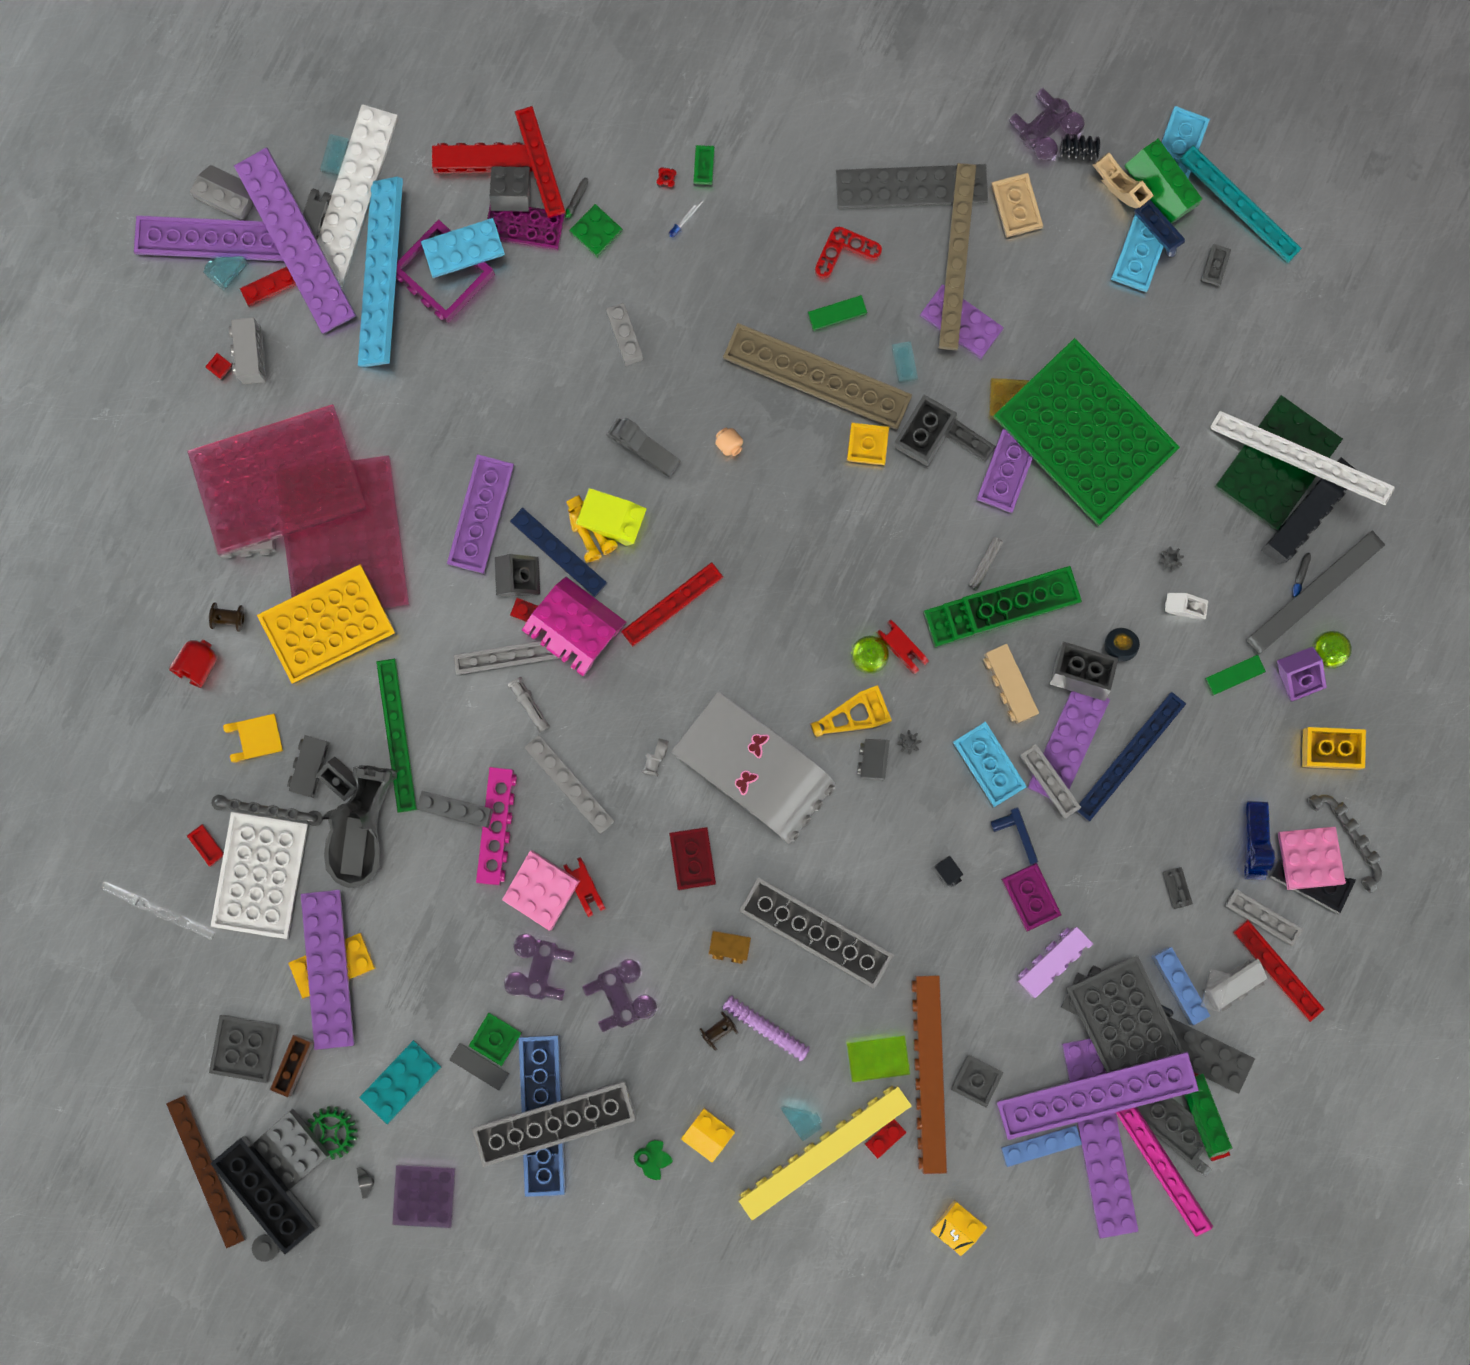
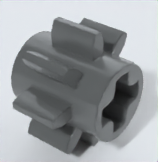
M1170 546L1168 553L1166 551L1161 552L1164 557L1159 562L1164 563L1163 569L1171 567V570L1174 571L1175 565L1178 567L1182 566V563L1179 561L1184 556L1178 553L1179 548L1175 551ZM1171 555L1174 556L1172 563L1169 561Z
M908 730L906 736L902 733L900 734L902 741H898L897 744H902L901 752L906 749L910 755L913 748L916 751L919 750L916 745L922 741L917 740L916 736L918 733L912 735L910 730ZM908 737H910L911 741H914L911 747L904 743Z

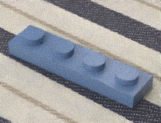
M1074 1125L1001 1147L1006 1166L1010 1167L1082 1145L1077 1127Z

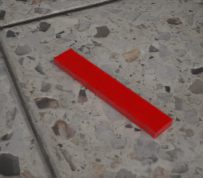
M533 106L514 111L547 218L566 213Z
M711 562L621 631L632 647L719 582L723 578L722 574Z
M1246 920L1232 932L1255 959H1259L1263 969L1309 1022L1325 1010L1249 920Z

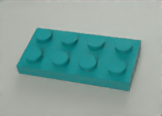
M413 1040L359 1098L386 1124H389L442 1066Z

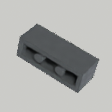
M307 735L304 736V739L301 738L298 745L300 753L293 762L294 774L289 777L287 787H290V792L314 798L319 783V778L316 775L323 768L330 742Z

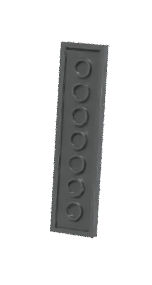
M974 164L976 165L973 203H987L986 164ZM957 165L836 170L837 207L839 209L953 204Z

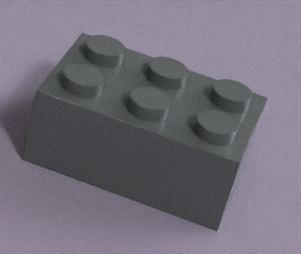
M923 395L894 442L895 448L928 467L957 420V413Z
M1063 641L1057 653L1050 684L1105 701L1112 688L1119 658Z

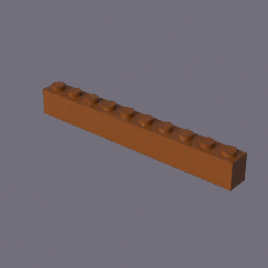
M915 976V980H912V992H915L916 1000H912L913 1012H916V1019H913V1031H917V1039H914V1051H918V1059H914L915 1071L918 1070V1078H915V1089L919 1090V1098H916V1110H920V1118L916 1119L917 1130H920L921 1138H917V1147L921 1149V1157H918V1169H922L923 1174L947 1173L940 976Z

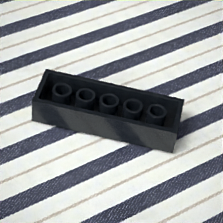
M1342 457L1337 460V462L1355 469ZM1320 478L1261 551L1278 565L1283 561L1287 563L1297 553L1295 549L1308 540L1309 536L1307 534H1311L1312 531L1318 528L1322 523L1320 519L1322 520L1333 510L1331 505L1339 502L1346 494L1344 490L1346 491L1347 489Z
M246 1136L239 1138L210 1163L284 1255L289 1253L319 1227Z

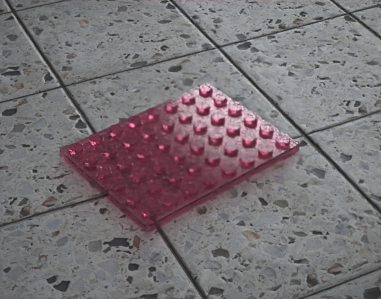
M333 404L187 451L215 546L220 557L367 509Z
M390 456L276 471L291 597L299 595L361 564L384 609L409 606Z

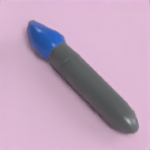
M1310 553L1305 554L1302 560L1296 583L1293 586L1294 597L1298 596L1302 590V584L1311 560Z

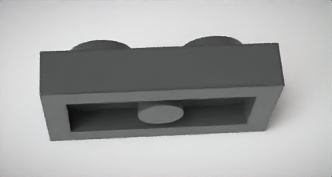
M1216 244L1212 245L1201 281L1217 286L1221 285L1231 249Z

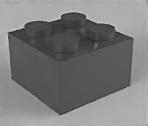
M492 167L489 194L491 211H529L531 186L529 167Z

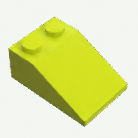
M589 488L576 524L628 546L635 542L646 508L631 501Z

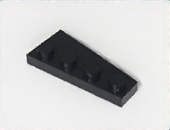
M1279 859L1270 878L1287 886L1283 862ZM1345 878L1346 883L1344 885L1294 889V891L1340 914L1356 879Z

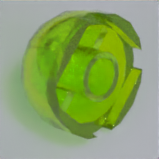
M1338 631L1324 632L1315 638L1312 647L1322 658L1325 669L1339 668L1351 656L1352 646L1350 640Z
M864 636L858 639L851 651V661L854 667L866 674H875L881 671L889 658L887 645L883 640L875 636Z

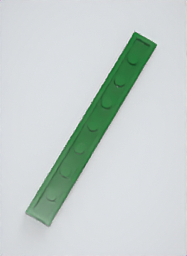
M396 659L376 661L391 769L398 771L397 778L393 781L397 813L417 810Z

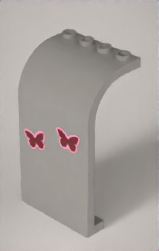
M717 692L671 751L676 758L683 761L760 819L788 844L798 838L801 828L809 824L811 815L822 807V801L826 796H830L835 789L836 783L819 766L720 692Z

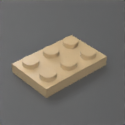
M1028 173L991 183L1006 238L1043 228Z

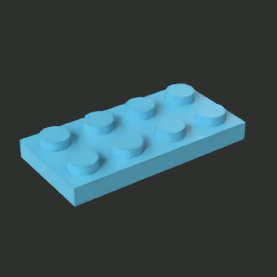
M493 218L421 241L433 278L505 255Z
M986 722L953 742L993 807H996L1027 787Z

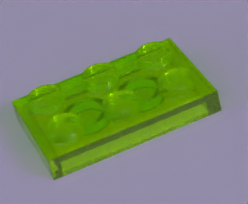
M905 1035L847 1043L852 1082L910 1075Z

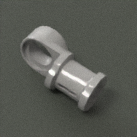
M658 740L654 755L646 754L647 761L641 773L658 777L659 763L666 755L669 741Z

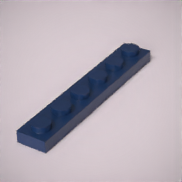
M523 507L510 520V523L593 597H596L608 584Z

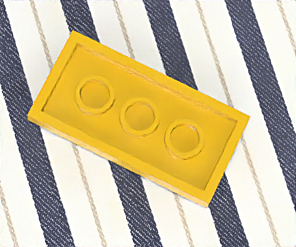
M362 933L346 938L348 978L352 979L376 969ZM305 955L288 962L302 999L310 996Z

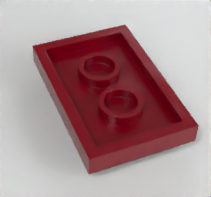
M704 827L669 833L677 889L684 890L716 885L708 828Z

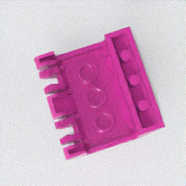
M565 577L553 587L531 614L522 631L530 635L534 630L531 638L535 639L539 636L541 630H544L547 634L541 640L540 645L544 647L551 638L546 649L558 658L567 650L561 659L564 663L569 660L572 653L576 654L577 658L573 661L571 668L575 670L580 662H582L576 672L584 676L592 667L596 657L613 636L616 637L627 622L569 578Z

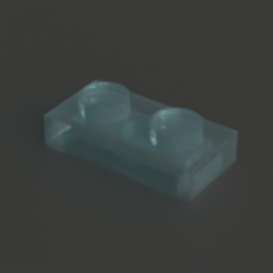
M330 134L320 168L321 172L339 175L349 144L348 138Z
M911 341L893 344L892 351L898 382L917 380L918 376Z

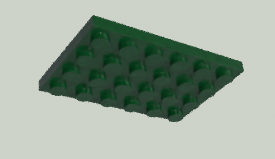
M1282 395L1279 396L1258 426L1263 430L1328 458L1331 457L1343 440L1339 435ZM1245 444L1215 487L1277 531L1316 478V475Z

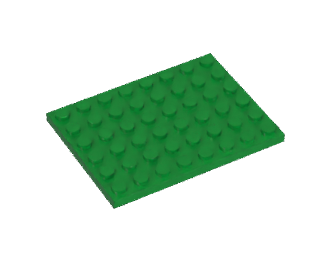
M1076 338L1063 348L993 416L1097 526L1104 522L1180 448Z

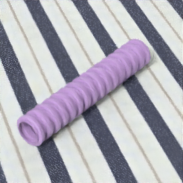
M733 995L729 996L723 1005L724 1011L727 1010L728 1014L732 1013L733 1017H738L739 1021L742 1020L743 1024L747 1023L748 1027H753L754 1031H759L758 1034L762 1033L764 1038L768 1037L769 1041H774L773 1044L777 1043L779 1048L783 1047L784 1051H789V1054H793L794 1058L798 1057L799 1061L804 1060L810 1050L809 1046L806 1047L804 1046L805 1043L802 1042L801 1044L799 1042V1039L795 1040L794 1036H789L790 1033H785L784 1029L780 1030L778 1025L774 1026V1023H770L769 1019L765 1020L763 1015L759 1016L758 1012H753L754 1009L750 1010L748 1005L744 1006L743 1002H738L739 999L735 1000Z

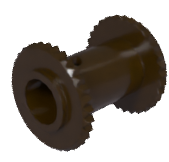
M214 602L209 612L210 628L214 629L216 624L236 626V631L240 632L245 618L244 607L239 605L237 611L218 609L217 603Z
M721 1012L724 1018L706 1032L702 1028L699 1029L706 1043L715 1051L717 1050L714 1045L731 1031H734L736 1034L739 1033L736 1025L724 1012Z

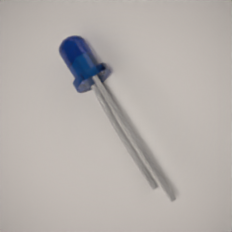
M701 202L685 220L684 218L691 212V210L696 205H694L690 209V211L683 217V219L679 222L678 225L674 224V227L669 231L670 237H674L679 231L682 230L680 227L703 202Z

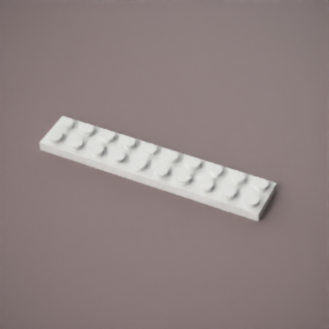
M361 105L317 239L342 288L370 206L372 194L370 189L373 181H377L398 120V115L366 105Z

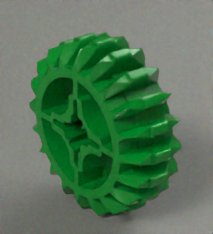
M331 1106L326 1108V1112L323 1108L319 1109L320 1115L314 1112L312 1115L315 1120L308 1119L312 1126H307L316 1136V1129L318 1124H320V1128L323 1131L322 1137L319 1139L320 1143L323 1145L327 1141H332L339 1146L336 1149L324 1147L332 1160L336 1158V1153L339 1158L343 1157L342 1150L346 1154L350 1152L347 1146L354 1147L355 1144L350 1140H357V1136L352 1135V1133L358 1131L357 1128H351L352 1125L356 1124V1121H348L352 1115L349 1114L344 1117L346 1110L343 1109L339 1114V1107L337 1106L333 1112ZM335 1117L340 1121L335 1125H330L323 1118ZM343 1126H345L346 1128V1138L344 1142L342 1141V1138L339 1134L340 1129ZM338 1127L336 1130H334L335 1137L331 1136L324 1139L326 1136H328V1129L331 1130Z

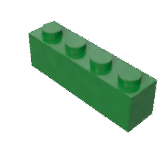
M1200 1074L1195 1076L1199 1091L1184 1095L1209 1158L1229 1152L1232 1146L1205 1076Z

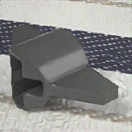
M359 1167L357 1168L358 1183L362 1199H366L374 1185V1179Z

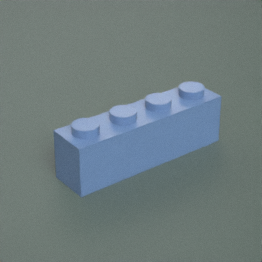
M1167 947L1151 956L1189 1025H1195L1210 1017L1173 948Z

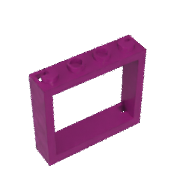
M438 219L397 261L396 279L400 283L405 282L411 294L414 296L418 294L422 298L420 301L427 308L432 307L437 318L441 321L445 319L449 323L495 273L486 262L474 265L482 274L447 310L411 279L402 269L423 249L421 241L432 238L437 233L451 232Z

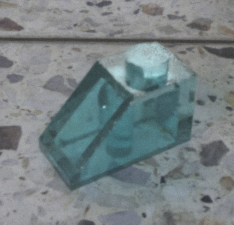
M243 256L215 258L205 265L203 273L224 291L249 263Z
M785 1105L780 1107L802 1141L822 1129L820 1126L822 1120L817 1113L812 1114L810 1110Z

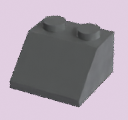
M514 554L495 557L496 595H540L539 557Z
M865 739L864 743L860 744L859 754L863 755L862 762H858L857 774H860V779L884 781L890 740Z

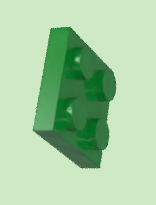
M596 204L569 230L596 257L623 231Z
M489 1012L470 1042L469 1047L498 1065L503 1066L522 1032Z

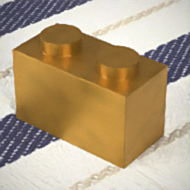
M713 931L709 954H712V959L724 960V957L732 958L731 962L743 964V960L747 961L751 938Z

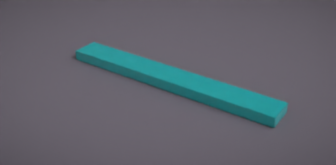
M1194 145L1179 159L1287 263L1302 249Z

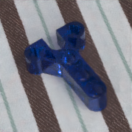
M1247 801V851L1244 878L1265 880L1268 876V871H1271L1275 862V851L1272 849L1270 842L1268 802Z

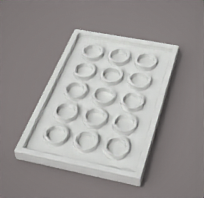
M231 812L210 927L288 939L309 824Z

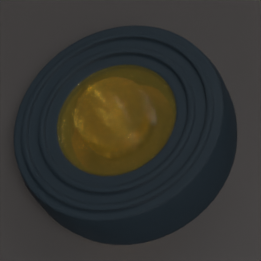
M1126 628L1113 629L1105 639L1107 654L1119 658L1118 661L1133 659L1140 647L1137 635Z

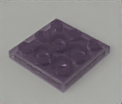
M396 1165L392 1225L452 1228L455 1168Z

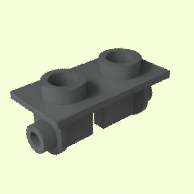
M1182 867L1163 872L1174 909L1193 904Z

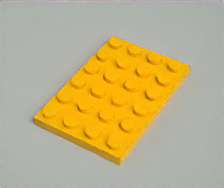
M361 564L257 615L292 684L396 633Z

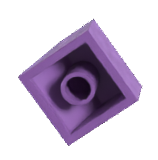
M1313 647L1277 660L1279 675L1291 702L1327 688L1323 660Z

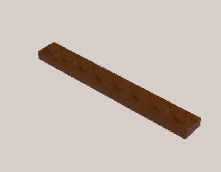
M186 1095L166 1103L226 1249L245 1241L246 1238L220 1176L210 1164L213 1159Z

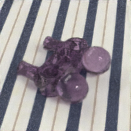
M1042 88L1036 94V98L1047 108L1031 123L1027 124L1017 113L1010 118L1009 123L1020 132L1019 137L1023 140L1024 145L1033 149L1038 159L1049 161L1058 152L1057 143L1049 136L1060 126L1064 133L1069 134V136L1077 135L1084 129L1085 122L1081 114L1073 112L1066 100L1054 99ZM1062 109L1064 112L1059 114L1055 110ZM1035 134L1037 138L1031 139L1028 135Z
M530 934L519 935L513 944L515 953L521 958H530L532 956L533 958L528 978L521 972L509 973L504 980L505 991L512 996L523 995L539 1000L547 997L562 1001L565 990L548 986L547 980L552 961L556 959L572 963L574 952L557 948L558 946L553 942L536 940ZM542 945H547L550 948V953L547 956H542L539 953V948ZM533 983H537L541 987L540 992L537 994H533L529 990L530 985Z
M632 959L623 960L617 967L598 974L597 980L582 986L586 996L603 990L612 1007L613 1015L598 1022L602 1032L616 1026L623 1028L640 1019H650L656 1013V1001L651 996L640 995L633 1002L625 983H634L641 975L639 964ZM609 974H613L616 978V982L613 985L609 984L606 980ZM624 1010L631 1012L632 1017L630 1020L623 1018L622 1013Z

